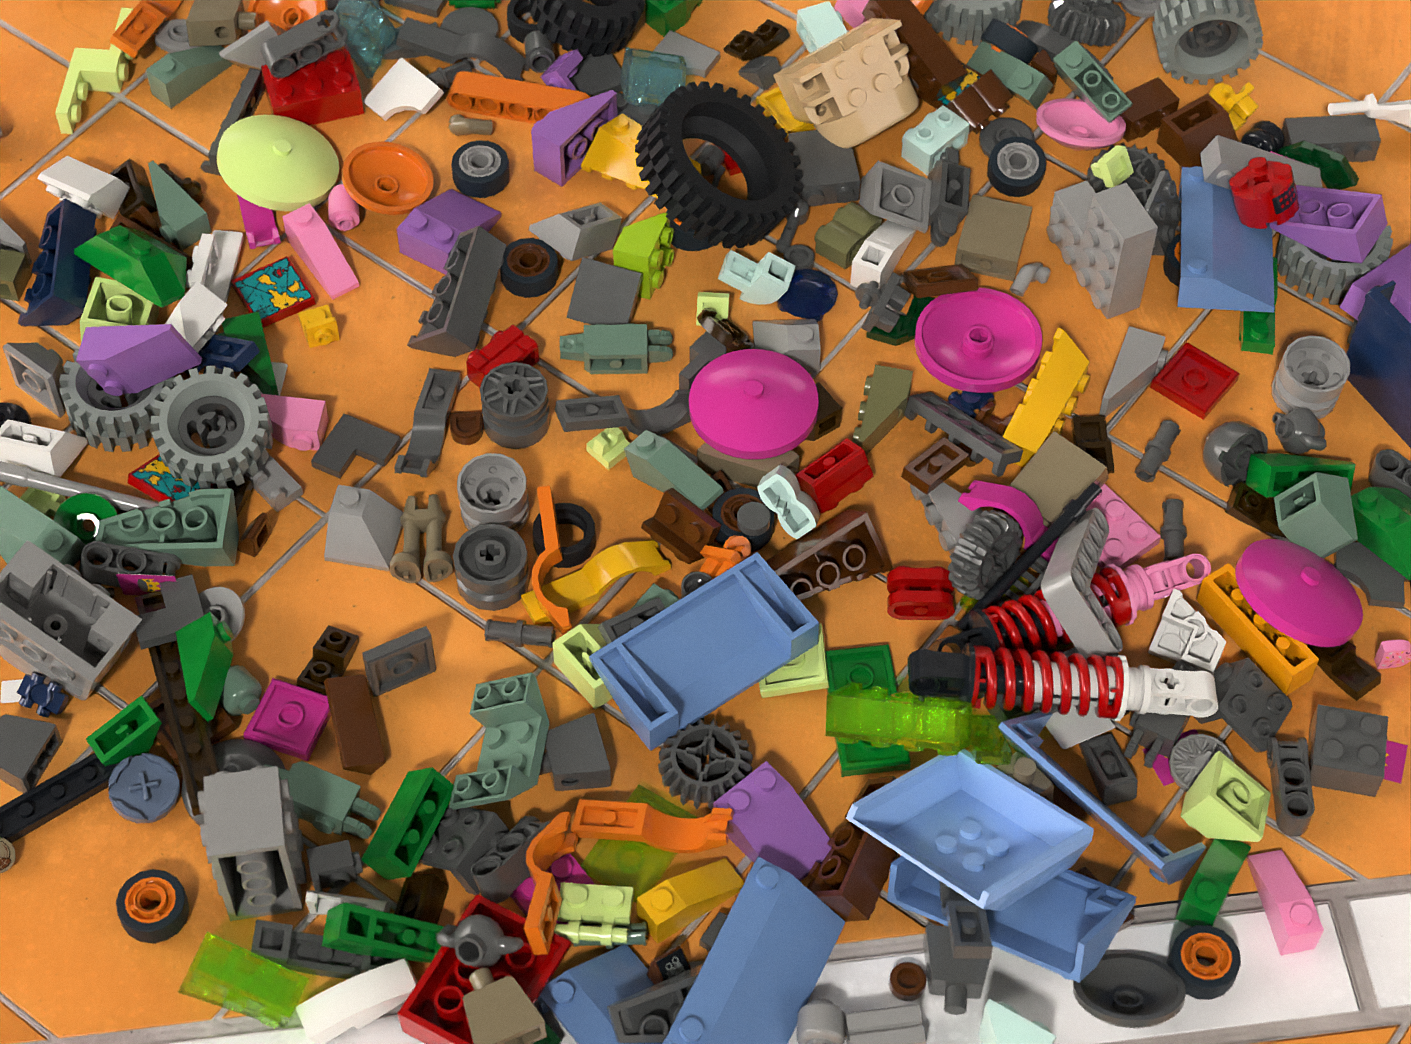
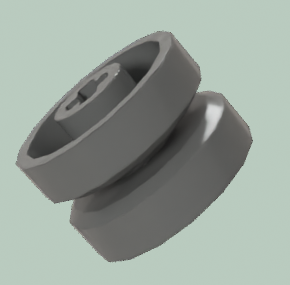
M485 524L472 528L458 540L453 553L456 582L459 594L468 604L478 609L495 611L508 608L521 599V595L527 591L530 577L525 542L516 531L505 525Z

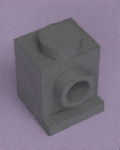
M349 840L306 849L315 891L323 892L322 889L329 887L333 889L343 888L350 882L358 881L356 874L363 873L359 851L352 853Z

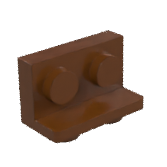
M671 488L664 492L654 517L643 521L641 528L654 541L661 543L674 553L677 559L691 564L705 558L700 552L705 545L713 546L721 524L674 488Z

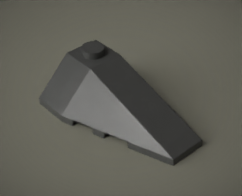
M703 964L608 1005L607 1009L617 1042L662 1043L670 1031Z

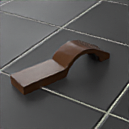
M990 401L980 409L975 420L998 435L1003 436L1013 416L1010 415L1004 421L999 420L991 414L994 411L995 404ZM943 437L905 466L901 477L927 495L964 465L973 467L978 463L971 460L973 449L962 442L959 446H956Z

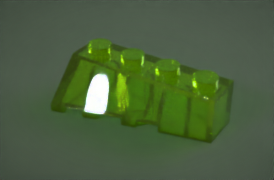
M850 682L827 694L826 736L838 737V742L853 744L858 743L859 740L871 741L870 745L878 748L891 747L892 744L904 745V750L920 752L924 751L925 748L937 749V754L945 756L958 755L960 751L971 745L972 703L935 696L926 697L924 701H919V696L912 692L905 691L888 695V688L875 686L873 689H862V683Z

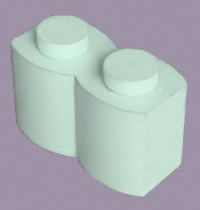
M780 464L762 477L758 485L760 498L769 509L778 513L781 526L791 537L798 540L816 527L820 518L819 509L815 501L808 494L800 490L799 482L790 469Z

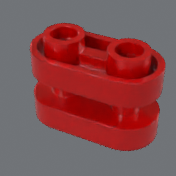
M898 566L887 574V591L890 593L887 597L888 614L900 620H945L953 616L955 613V599L951 594L954 591V587H952V582L948 580L950 571L940 566L931 568Z

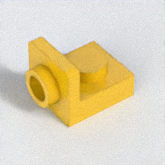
M328 304L298 313L309 348L327 345L340 340L335 317L332 316Z

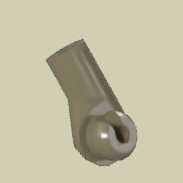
M455 114L449 119V130L456 136L470 134L491 135L493 123L491 120L464 118L460 114Z

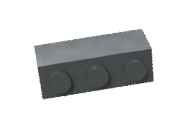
M1365 114L1285 118L1282 128L1285 139L1283 147L1305 140L1344 155L1348 162L1375 161L1381 142L1375 118H1369Z

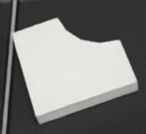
M401 57L363 99V102L386 121L392 115L404 110H414L425 115L444 92Z

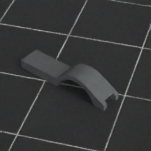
M407 17L397 37V46L450 64H454L457 60L465 57L487 61L496 67L503 77L507 79L523 81V78L520 77L522 70L528 71L530 68L526 63V58L505 41L490 34L476 32L461 36Z
M429 368L414 410L409 447L405 456L398 455L394 467L395 473L401 474L404 472L417 474L420 477H428L436 468L443 448L446 424L461 383L460 372Z
M690 389L676 390L671 398L663 404L647 410L627 408L622 403L619 395L557 400L555 412L564 432L627 427L628 431L638 436L645 430L656 435H662L691 422L688 402Z
M939 880L941 910L943 916H947L953 958L991 959L992 942L986 909L980 908Z

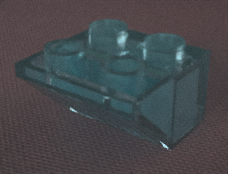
M340 0L334 11L340 18L339 24L347 30L349 35L344 47L364 75L372 79L382 62L386 50L394 41L397 30L376 0Z
M626 47L620 76L624 100H628L630 104L635 106H645L648 103L659 107L678 87L682 85L685 87L687 65L684 56Z

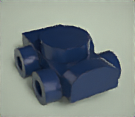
M955 391L949 395L947 402L975 419L976 413L974 410L978 409L980 411L982 407L994 400V395L991 392L975 393L963 391L960 395Z
M33 671L32 675L25 674L17 691L21 695L19 704L26 708H32L34 703L38 704L36 713L46 718H49L51 712L56 715L61 714L69 699L68 695L61 692L63 685L55 681H50L49 684L44 683L46 676L36 671Z

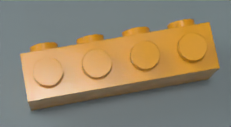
M1230 563L1203 578L1197 597L1199 604L1286 696L1312 679L1319 658L1305 643L1280 632L1255 612L1242 595L1237 584L1235 569Z

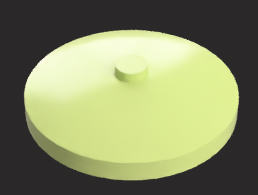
M255 115L235 122L223 133L217 150L218 170L226 184L245 200L277 211H294L309 203L312 207L322 203L328 198L332 188L335 187L339 174L338 157L328 140L305 123L284 116Z

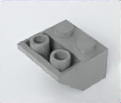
M600 202L533 223L529 226V231L539 237V240H543L558 251L563 258L575 261L582 257L613 249L622 217Z

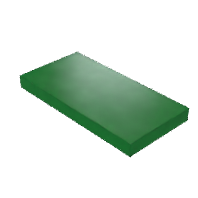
M889 644L826 651L829 688H826L841 777L910 770L911 760Z

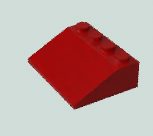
M476 894L455 926H458L468 916L482 914L496 921L503 930L504 935L521 938L523 940V947L514 953L501 955L497 963L485 968L490 969L495 981L506 976H512L534 1005L571 947V941L553 933L548 954L534 955L524 931L526 918ZM442 946L397 1013L402 1032L425 1044H474L463 997L474 991L469 977L473 972L481 968L462 963L456 956L455 947Z

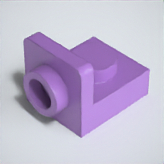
M577 49L562 54L540 77L547 86L576 91L577 89L569 78L577 72L576 66L583 60V57Z

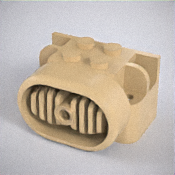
M871 18L775 73L773 76L793 117L800 122L813 124L815 129L831 143L841 148H852L909 116L918 107L919 99L907 75L909 62L906 53H908L909 49L906 44L900 43L895 32L897 28L902 26L901 21Z

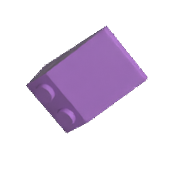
M613 90L551 111L542 120L537 121L531 129L534 171L559 186H564L581 169V163L599 127L617 117V93Z
M1296 185L1299 202L1298 211L1291 219L1277 226V221L1269 223L1270 228L1333 260L1363 263L1387 226L1382 195Z
M449 189L414 208L399 225L397 236L400 253L446 275L447 271L443 267L459 233L477 226L489 232L502 217L501 212L455 190Z
M172 324L86 327L76 358V362L106 393L113 396L138 393L201 364L202 357Z
M767 761L713 803L714 808L733 809L734 816L732 820L728 821L726 834L753 863L759 856L791 873L800 882L808 876L815 862L822 864L831 850V847L827 844L830 840L829 836L793 787Z

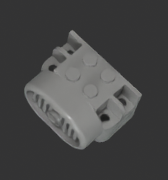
M27 540L0 572V656L21 672L32 675L33 671L39 672L46 676L44 683L49 684L50 681L58 682L63 685L62 689L80 700H86L116 663L119 655L128 645L131 634L142 622V619L112 599L105 588L98 584L92 585L83 579L81 573L75 567L69 564L63 565Z

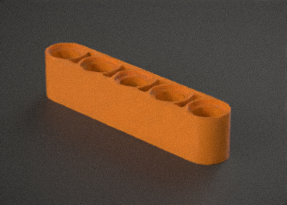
M460 71L453 79L446 100L452 108L459 111L535 124L551 111L588 99L591 96L581 91Z

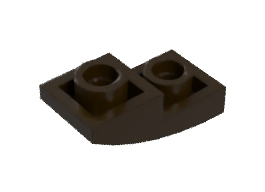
M767 19L754 33L742 30L723 49L725 53L742 61H747L773 50L790 35L786 27Z
M1242 482L1233 487L1225 511L1227 514L1256 529L1287 538L1278 528L1274 497L1266 499Z
M328 625L313 646V657L297 678V686L327 695L324 680L343 676L355 652L359 636Z

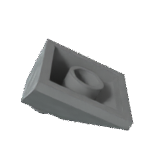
M267 20L220 51L219 54L221 58L246 69H258L262 72L261 66L267 65L261 54L262 45L267 40L275 38L286 31Z
M877 161L861 179L859 204L872 215L925 233L928 230L932 180Z
M815 319L752 322L754 349H764L783 354L799 363L808 373L819 372L821 347L819 325Z
M6 343L3 346V350L16 386L61 418L65 414V406L59 389L61 388L59 379L60 374L65 373L62 367L63 360L60 355L53 349L47 350L39 343Z
M338 485L329 511L324 553L325 561L389 571L390 561L395 554L403 525L400 523V516L404 512L369 489Z

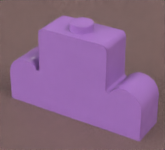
M1411 244L1354 282L1342 301L1340 308L1358 321L1367 292L1377 285L1383 286L1394 280L1396 285L1390 302L1411 323Z

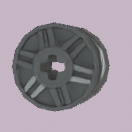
M518 362L502 364L492 369L483 378L480 386L485 433L494 443L510 449L528 448L538 443L547 434L550 425L548 387L545 377L539 370L529 364Z

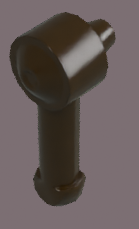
M158 164L198 205L203 201L202 189L197 181L191 178L182 180L169 170L167 165Z

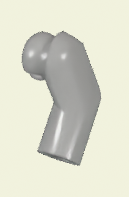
M1039 262L1024 265L1009 290L1013 294L1022 297L1031 282L1046 283L1051 271L1049 268L1043 267V264Z

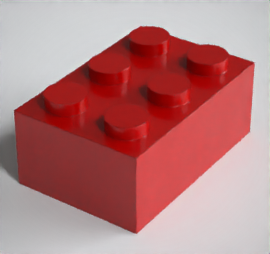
M348 48L334 50L284 78L274 77L267 65L261 66L272 115L292 118L310 126L364 114L361 89Z

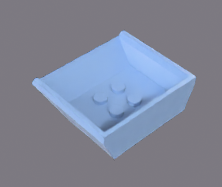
M959 745L950 748L853 803L846 817L847 820L980 908L995 911L1004 910L1072 867L1091 843L1094 828Z

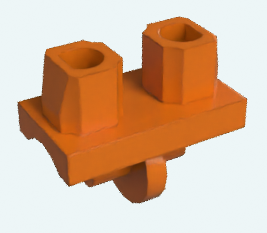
M733 535L725 541L723 548L705 545L700 554L707 560L698 572L706 573L712 579L716 578L750 557V542L743 536Z

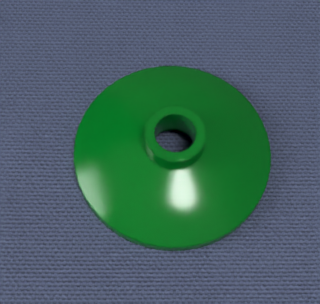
M81 493L66 499L57 509L53 521L87 545L90 542L96 541L99 521L118 515L114 506L105 498L92 493ZM86 519L94 522L95 527L93 531H88L84 528V521Z

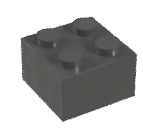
M1318 704L1309 728L1308 763L1311 785L1375 797L1385 774L1388 716Z

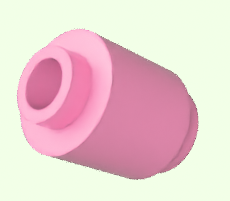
M343 184L333 187L328 196L329 223L332 227L341 231L350 230L359 224V204L351 198Z

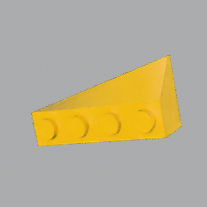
M622 113L599 127L581 163V170L589 173L593 170L601 173L602 178L610 181L614 178L626 182V187L634 190L645 189L650 182L641 181L639 173L643 167L636 166L635 160L639 153L635 152V145L639 142L637 136L642 130V125ZM689 157L693 166L702 175L700 164ZM656 194L650 195L655 198H658Z
M1060 328L1057 329L1053 337L1052 352L1046 350L1036 379L1032 378L1027 387L1023 404L1019 403L1002 436L1023 450L1020 462L1013 463L1023 468L1054 431L1061 435L1065 426L1063 419L1066 415L1071 416L1078 402L1076 396L1079 392L1084 394L1091 379V376L1087 375L1089 360L1068 334Z

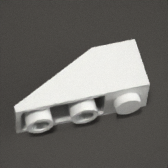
M886 220L864 241L853 259L850 285L858 287L860 284H869L871 281H876L879 284L878 289L880 290L883 284H886L916 230Z

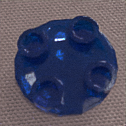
M811 269L795 270L788 290L777 300V307L779 310L788 312L793 316L815 319L819 322L823 319L824 314L829 312L836 303L838 296L836 284L829 276L820 271Z

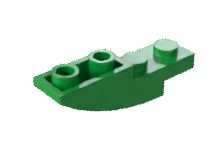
M1273 257L1274 304H1276L1278 296V258ZM1275 309L1274 313L1240 311L1239 340L1241 341V351L1273 355L1275 347Z

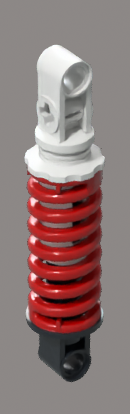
M965 643L962 653L920 649L908 656L909 690L917 696L958 698L959 706L964 710L981 708V699H978L979 693H984V706L988 710L995 708L997 694L1003 695L1002 705L1006 711L1013 710L1016 696H1021V709L1027 713L1031 712L1034 703H1039V709L1043 714L1050 713L1052 704H1057L1058 712L1061 715H1067L1071 705L1076 706V712L1080 717H1085L1089 712V708L1095 707V714L1098 718L1112 719L1113 721H1120L1124 717L1126 710L1135 711L1136 714L1150 712L1162 715H1189L1198 718L1211 716L1218 710L1215 679L1211 673L1207 671H1182L1170 668L1156 669L1149 668L1147 665H1139L1138 668L1129 667L1125 655L1105 656L1104 661L1101 656L1096 654L1085 659L1082 654L1074 653L1067 659L1064 653L1058 651L1049 657L1042 650H1037L1030 656L1027 650L1018 649L1012 655L1010 650L1005 647L998 648L993 654L992 650L987 646Z

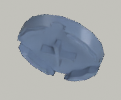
M151 753L123 759L113 769L108 781L109 800L114 810L124 819L135 823H153L166 817L174 809L180 794L179 779L174 766L163 757Z

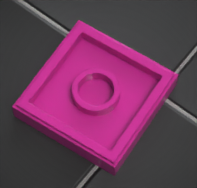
M272 678L243 734L244 739L257 741L268 746L270 749L308 761L331 717L327 695Z

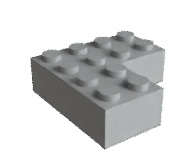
M1084 181L1054 192L1053 204L1050 207L1049 226H1047L1048 238L1057 245L1064 262L1072 267L1079 284L1087 289L1094 306L1102 311L1106 319L1139 308L1158 227L1127 183H1123L1096 193L1089 182Z

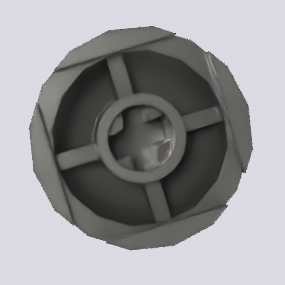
M1241 421L1226 422L1207 436L1203 448L1204 465L1214 479L1227 487L1229 485L1235 486L1240 482L1245 484L1250 455L1261 454V452L1263 454L1267 453L1268 439L1264 432L1254 426Z

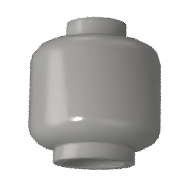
M818 998L812 1000L811 1003L803 1006L797 1014L798 1044H844L845 1013L839 1006L834 1005L828 999Z

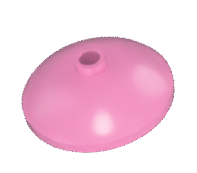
M1064 98L1048 101L1038 108L1036 122L1045 135L1060 145L1073 150L1087 151L1111 146L1123 138L1126 129L1125 121L1121 116L1108 123L1082 99Z

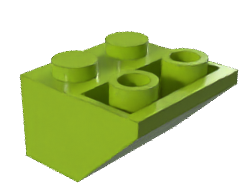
M661 213L624 227L613 248L614 266L643 274L638 297L650 300L655 289H660L664 279V270L666 266L670 267L673 262L674 249L671 248L674 229L670 227V220L666 217L667 213Z

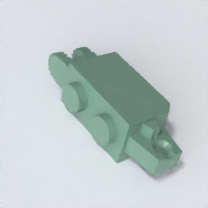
M647 324L584 325V333L560 336V358L584 361V369L590 374H648V363H664L672 359L673 351L670 347H667V345L672 343V333L667 330H647Z
M304 761L292 764L290 770L278 768L281 780L288 779L290 796L293 797L294 810L297 813L298 819L301 818L312 823L317 830L323 833L331 834L333 832L341 836L344 831L362 839L370 837L372 829L367 824L351 818V815L355 813L375 821L379 819L382 812L373 804L359 798L360 785Z

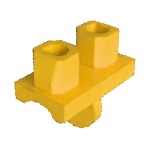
M1250 82L1246 83L1238 94H1235L1233 88L1225 83L1214 85L1209 93L1228 112L1235 132L1244 126L1247 122L1246 119L1259 108V105L1249 96L1255 89Z

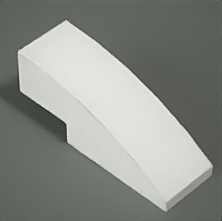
M404 958L341 982L295 1008L308 1039L318 1044H325L351 1027L360 1030L405 1002L416 986L417 980L408 960Z

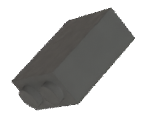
M818 130L788 133V142H792L795 147L791 155L799 156L800 164L796 169L802 170L803 175L798 181L803 184L802 190L798 195L809 206L859 201L860 177L852 148H841L831 143Z

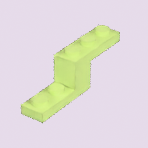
M121 8L115 31L132 12L133 8ZM111 44L109 50L74 48L55 112L61 133L73 134L76 122L81 120L82 100L87 99L88 91L120 93L123 81L128 79L129 59H133L131 56Z

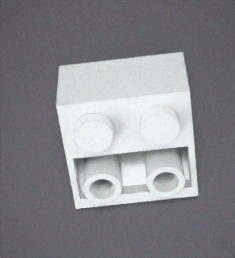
M69 156L64 157L42 171L37 178L47 185L45 191L58 197L59 201L66 198L82 208L95 213L98 219H101L102 215L114 219L130 188L117 177Z
M196 281L177 304L165 324H172L198 353L226 319L221 314L228 304Z
M7 419L0 428V461L60 478L88 442L87 438L68 432Z

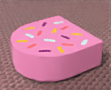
M1406 640L1382 641L1374 658L1377 669L1395 668L1411 661V643Z

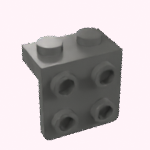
M1161 170L1144 208L1158 227L1152 255L1165 256L1168 244L1175 237L1176 228L1179 221H1181V203L1176 193L1175 181L1171 179L1169 171Z
M1249 658L1232 663L1225 662L1213 674L1218 700L1217 712L1208 717L1194 718L1200 724L1223 719L1254 751L1258 753L1267 750L1268 738L1275 737L1292 708V702Z
M448 805L418 863L451 871L468 893L479 894L480 891L472 876L471 867L489 852L496 842L510 830L495 812L471 807L453 810Z

